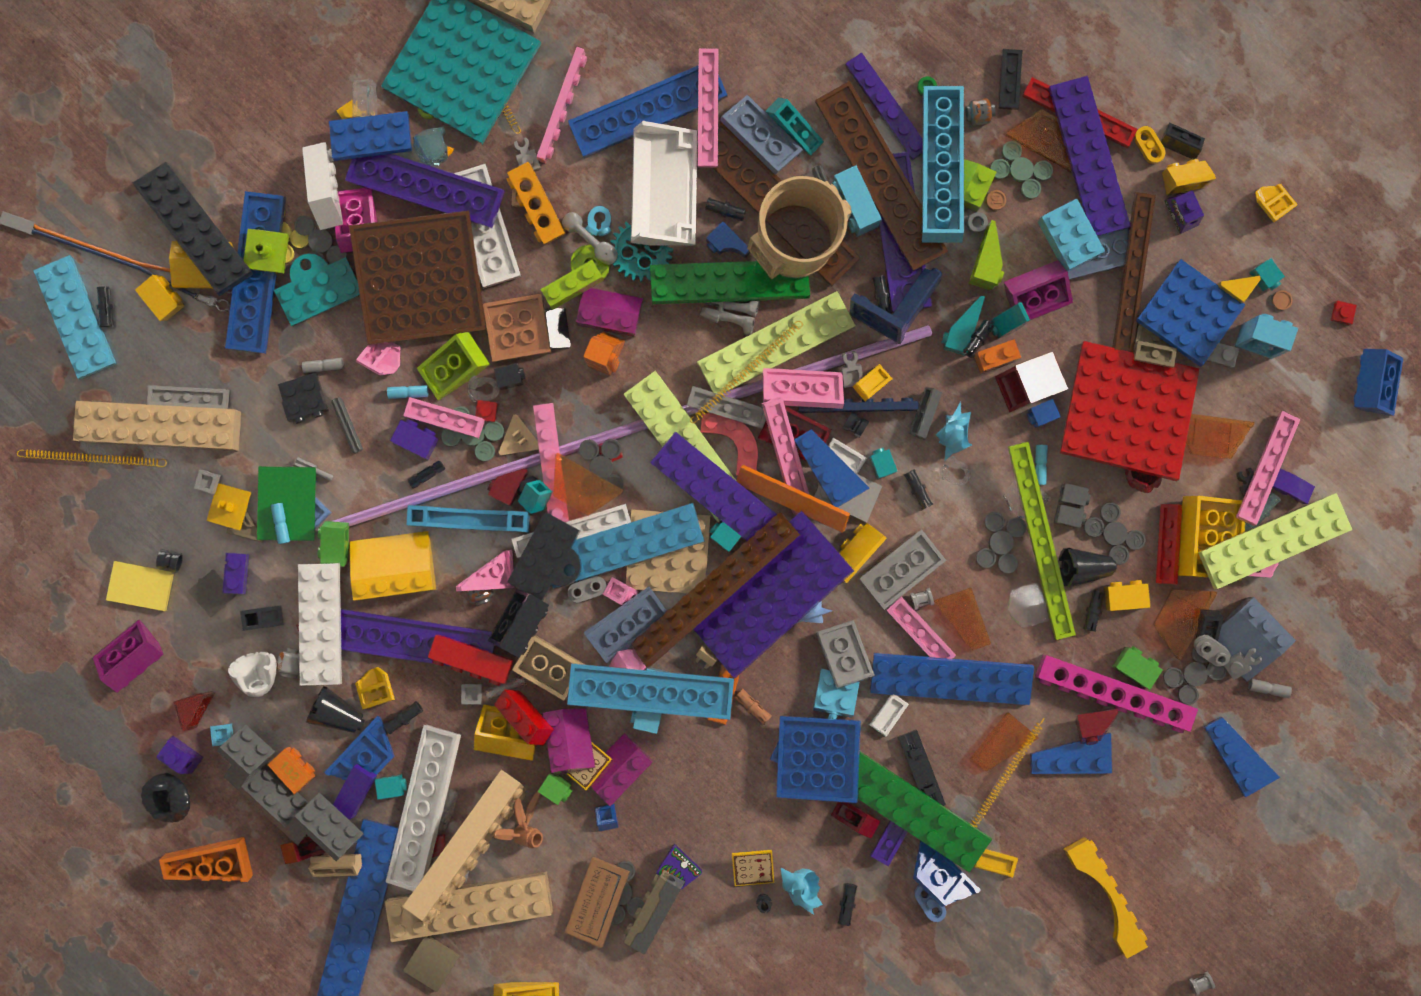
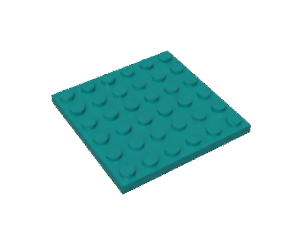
M431 0L381 87L483 145L542 43L467 0Z

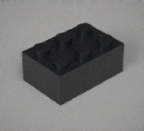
M517 588L488 641L520 658L527 651L528 642L531 637L537 633L539 622L547 615L549 604Z

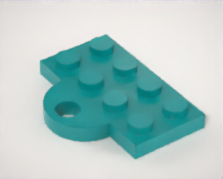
M304 254L296 258L290 268L292 282L274 290L291 326L360 296L358 280L347 257L328 265L322 257L315 254ZM304 259L311 261V268L309 270L301 268V262Z

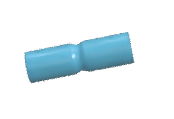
M427 385L387 387L388 399L428 397L429 394Z
M1036 445L1035 470L1039 485H1046L1048 445Z
M283 503L272 504L271 511L278 544L288 543L290 538L287 524L285 523Z

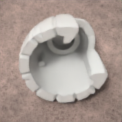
M268 652L246 654V656L243 655L231 663L228 673L232 681L243 693L250 697H262L268 693L274 683L277 668L276 659L273 654Z

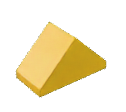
M1260 276L1221 281L1217 285L1240 303H1243L1261 279Z

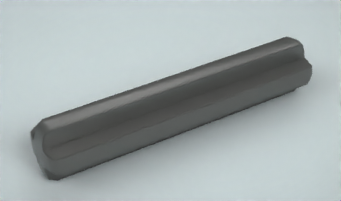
M342 398L333 399L331 403L353 453L362 451L363 447Z

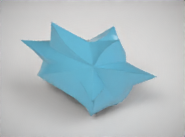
M961 401L953 415H946V425L936 434L940 439L939 443L946 446L944 461L953 453L972 446L968 441L971 412L961 413Z
M781 868L782 887L789 893L793 904L803 907L814 915L813 908L823 905L817 897L820 889L818 885L820 878L810 869L802 868L791 873Z

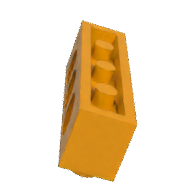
M526 162L507 172L509 176L507 182L511 189H516L518 195L515 197L520 207H525L527 211L525 217L530 225L534 224L537 230L534 234L538 242H543L546 245L566 235L531 164ZM525 181H529L531 184V189L528 192L521 190V185ZM533 199L540 201V207L537 210H532L530 207ZM542 217L549 219V225L545 228L539 225V220Z

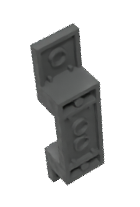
M247 725L243 726L218 748L217 752L231 764L224 778L296 845H299L309 836L337 862L364 834L322 794H317L310 802L299 793L293 794L267 764L275 751Z

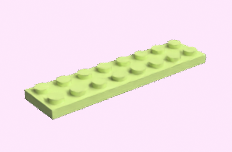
M838 291L697 361V364L711 391L720 394L718 392L723 390V387L726 388V385L730 384L732 388H735L729 383L731 380L737 387L761 375L763 368L773 369L854 328L855 324ZM786 330H787V333L791 336V337H789L786 333H784V335L788 338V340H787L784 336H782V335H783V332H786ZM776 339V342L780 347H778L775 343L772 344V342H775ZM759 356H760V358L762 359V361L757 358L758 362H756V361H755V360H756V357H759ZM751 364H752V366L755 368V370H754L751 366H749V368L751 369V371H750L749 369H747V368H746V370L748 371V373L744 371V370H745V367H748V365H751ZM740 374H741V376L744 378V380H743L740 376H738V378L740 379V381H739L738 379H736V378H737V375H740Z
M656 370L623 394L662 447L672 434L677 432L736 480L697 426L690 422L692 419ZM711 513L716 521L719 522L720 519Z
M1335 493L1198 553L1215 590L1351 531L1352 527L1339 497Z

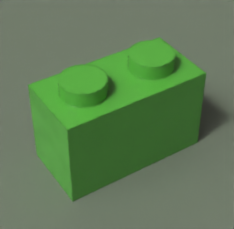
M325 521L318 528L317 534L318 539H321V546L318 547L317 552L320 564L340 563V566L344 567L349 561V523Z
M1124 647L1112 667L1144 689L1150 690L1163 669L1158 667L1159 663L1149 657L1147 660L1141 656L1143 652L1136 647Z
M550 773L538 792L558 805L561 801L565 803L573 791L570 789L572 783L560 775Z

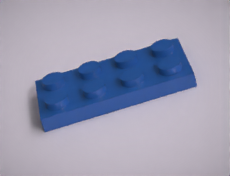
M407 111L329 121L332 159L334 161L412 151L410 122Z

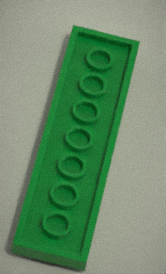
M758 261L650 265L649 267L652 305L810 298L809 276L793 278L778 274L771 279Z
M860 751L858 799L970 873L992 841V838Z

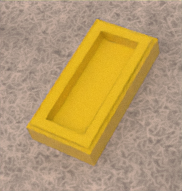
M879 364L852 387L866 402L889 383L892 378Z
M985 849L974 867L1013 878L1018 858Z

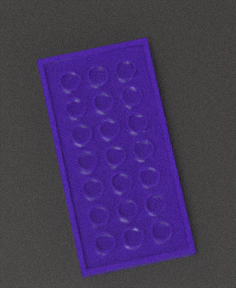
M802 511L790 521L800 535L694 628L695 632L733 678L740 675L854 572V569Z

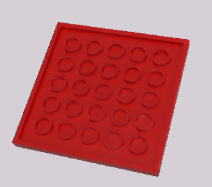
M1083 341L1060 453L1178 481L1180 479L1200 368L1175 363L1174 368L1135 361L1133 352L1115 350L1112 347Z

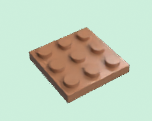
M542 294L483 303L493 363L551 353Z

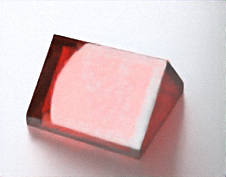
M203 692L174 701L182 730L187 731L197 728L215 692Z

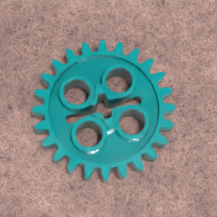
M625 222L626 228L624 229L619 226L618 228L621 233H613L616 240L610 241L618 253L617 261L614 262L613 266H620L618 273L620 274L625 271V278L632 275V281H635L636 277H639L640 282H643L644 277H647V280L650 281V265L669 264L666 260L673 259L668 254L673 252V248L668 247L670 245H660L657 251H653L649 248L650 245L633 243L638 248L644 246L645 251L656 256L657 259L651 258L645 252L639 254L636 247L626 243V241L631 242V225ZM627 249L633 251V255L630 258L623 256V252ZM643 259H648L651 262L646 268L639 265Z

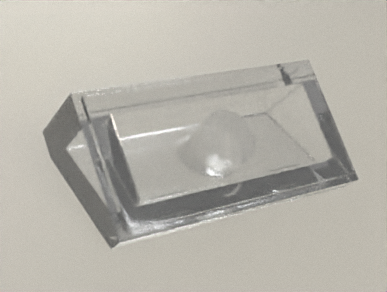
M371 78L353 81L352 117L377 115L376 83Z

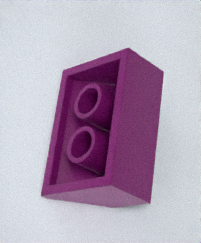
M1059 260L1003 282L1010 307L1022 302L1030 320L1073 303L1068 272Z
M590 288L583 292L576 323L582 327L636 337L643 298Z
M137 620L93 657V661L100 680L118 693L134 678L142 674L151 664L158 661L163 655V651L159 642L142 621Z
M560 709L543 713L544 719L554 729L547 739L551 773L561 775L595 768L587 709Z
M625 733L605 752L612 760L591 785L593 790L609 806L653 762Z

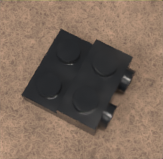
M316 372L278 384L288 422L299 424L304 422L307 417L318 418L324 415L323 412L329 411Z

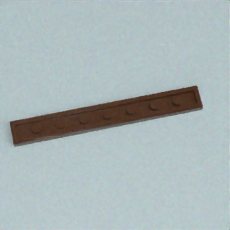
M1134 193L1131 226L1129 228L1112 346L1115 350L1133 352L1137 329L1136 320L1139 315L1156 198L1155 194Z

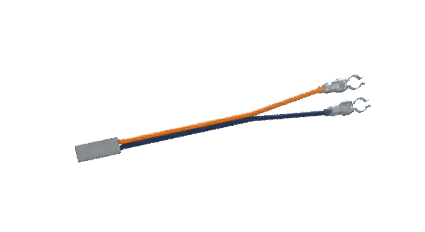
M4 211L1 214V225L21 232L44 236L138 269L150 276L156 274L142 267L170 272V268L142 263L44 229L37 226L35 222ZM176 288L211 308L216 307L217 302L226 301L224 299L218 301L216 297L211 295L192 293L184 288Z

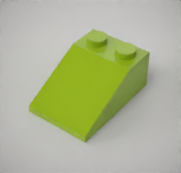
M964 159V207L975 212L980 209L997 173L996 171L979 163Z
M991 220L985 228L968 283L990 291L1001 283L1004 271H1001L1003 263L996 221Z
M466 332L455 334L418 366L417 369L437 400H441L477 376L490 363L470 333Z

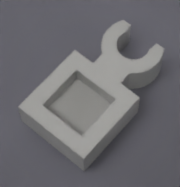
M524 138L526 143L524 147H520L517 141H515L516 150L521 152V154L516 155L519 166L529 162L534 172L540 170L541 167L535 150L529 151V140Z
M852 351L853 357L849 360L846 353H842V360L846 363V366L841 367L844 388L854 386L863 378L861 364H856L858 354L855 351Z
M1255 648L1249 649L1245 656L1241 652L1231 656L1230 661L1224 665L1234 680L1252 670L1250 665H1258L1262 661L1261 656L1256 659L1251 657L1252 654L1256 653Z

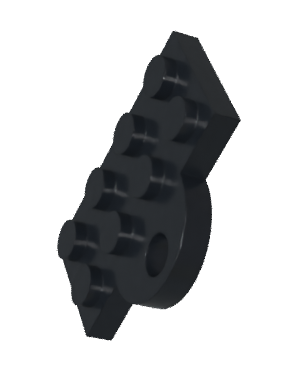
M544 512L507 583L530 593L544 601L552 584L566 586L573 583L579 577L582 569L581 559L578 553L572 549L580 530ZM568 565L575 567V573L572 576L565 574V568Z

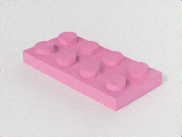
M763 368V403L777 397H782L785 406L843 409L842 372Z

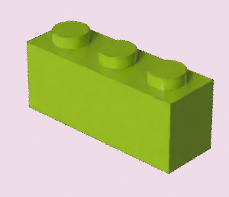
M590 260L540 290L551 309L554 310L604 280L594 261Z

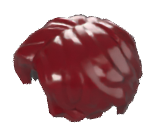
M1125 469L1126 480L1129 486L1139 492L1150 493L1154 487L1158 488L1162 482L1160 477Z

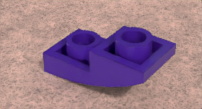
M1280 469L1272 488L1282 495L1291 496L1301 504H1308L1315 486L1290 472Z

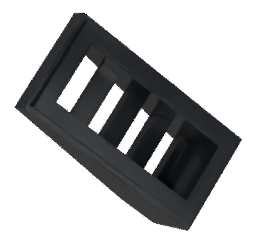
M1200 610L1196 639L1204 634H1212L1210 637L1218 641L1224 619L1220 611Z

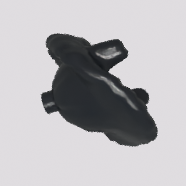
M169 773L158 774L148 780L142 787V804L154 819L173 823L183 820L188 815L190 795L188 794V789L185 788V784L176 776Z

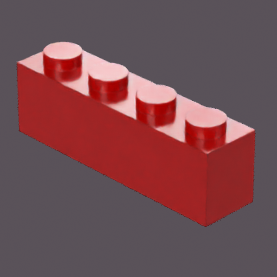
M439 634L435 635L428 658L433 659V664L444 666L445 663L452 666L451 670L460 673L463 670L471 672V677L477 679L482 677L488 678L489 683L500 686L501 683H507L514 662L512 659Z

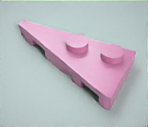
M505 550L458 584L456 591L515 588V586L507 583L514 570L512 550Z

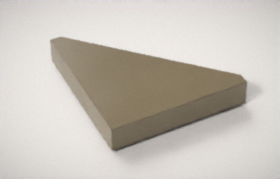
M247 509L241 530L228 527L226 531L228 534L263 543L264 541L257 540V527Z

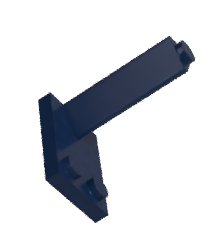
M924 268L893 314L874 305L867 297L854 293L850 299V316L896 343L901 344L905 338V333L941 282L942 273L936 268H932V270Z

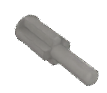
M297 457L293 467H316V475L330 481L333 479V475L317 469V465Z

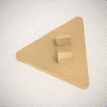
M513 415L499 454L508 455L539 450L538 440L518 415Z

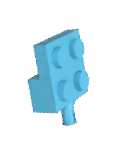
M821 669L813 710L828 713V719H836L839 715L852 718L854 716L860 682L836 689L830 671Z

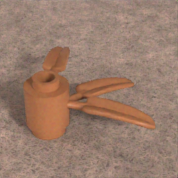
M538 790L528 803L525 813L520 798L516 799L514 811L518 826L515 830H496L494 838L500 840L513 839L516 844L528 848H537L541 845L543 841L542 833L538 829L528 826L541 796Z

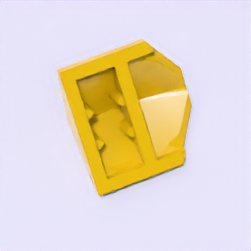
M1281 184L1261 187L1255 192L1257 203L1273 222H1276L1297 206V203Z
M379 667L368 670L355 683L362 710L395 700L388 674Z

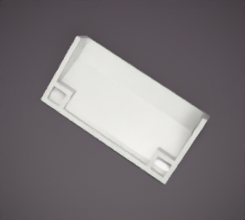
M642 121L634 128L631 243L644 245H695L697 130Z

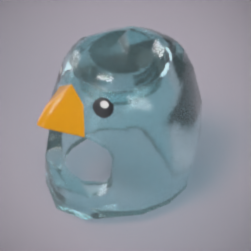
M444 126L422 131L413 137V145L417 156L428 166L438 167L447 161L448 156L454 151V148L448 147L444 143L443 136L446 134Z

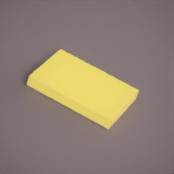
M114 561L106 600L167 611L174 572Z

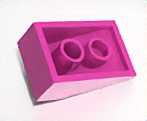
M368 188L338 191L343 225L335 226V232L341 253L353 251L349 225L377 222L373 190Z

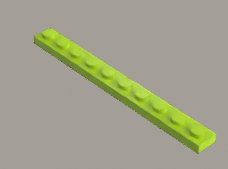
M1029 442L1008 446L1054 638L1059 640L1074 636L1076 634Z

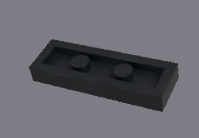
M1002 50L998 109H1019L1023 50Z

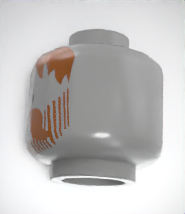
M287 648V651L279 653L276 670L280 672V676L296 678V675H300L298 649Z

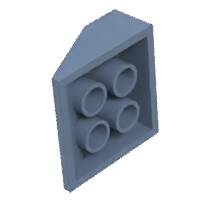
M1246 597L1223 620L1218 642L1228 649L1231 656L1239 652L1245 656L1249 649L1255 648L1256 653L1252 654L1251 657L1254 659L1262 657V661L1258 665H1250L1252 670L1241 676L1246 682L1280 657L1296 641L1254 597Z

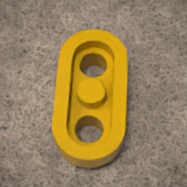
M1143 126L1139 128L1134 136L1136 145L1148 163L1158 164L1165 157V148L1151 127ZM1141 135H1145L1147 140L1143 141ZM1151 152H1155L1157 157H1152Z

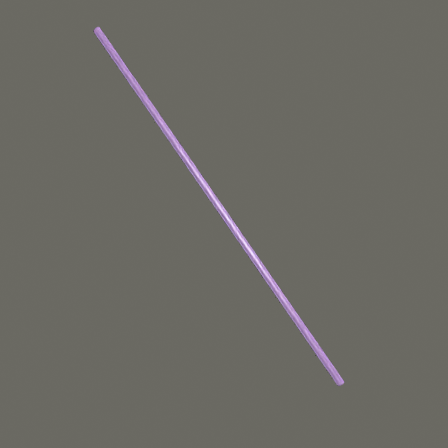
M925 326L906 332L901 344L888 338L845 353L849 360L853 357L852 351H855L858 354L859 360L932 335L930 326ZM842 354L794 370L825 371L846 363L842 360ZM763 380L730 390V392L727 391L723 395L740 399L763 391ZM687 405L682 406L688 415L700 410ZM641 419L559 446L560 457L578 452L580 444L584 440H594L599 445L607 439H618L648 429V427ZM540 453L333 520V522H347L350 527L408 508V505L414 506L496 479L498 476L516 470L527 469L541 464Z

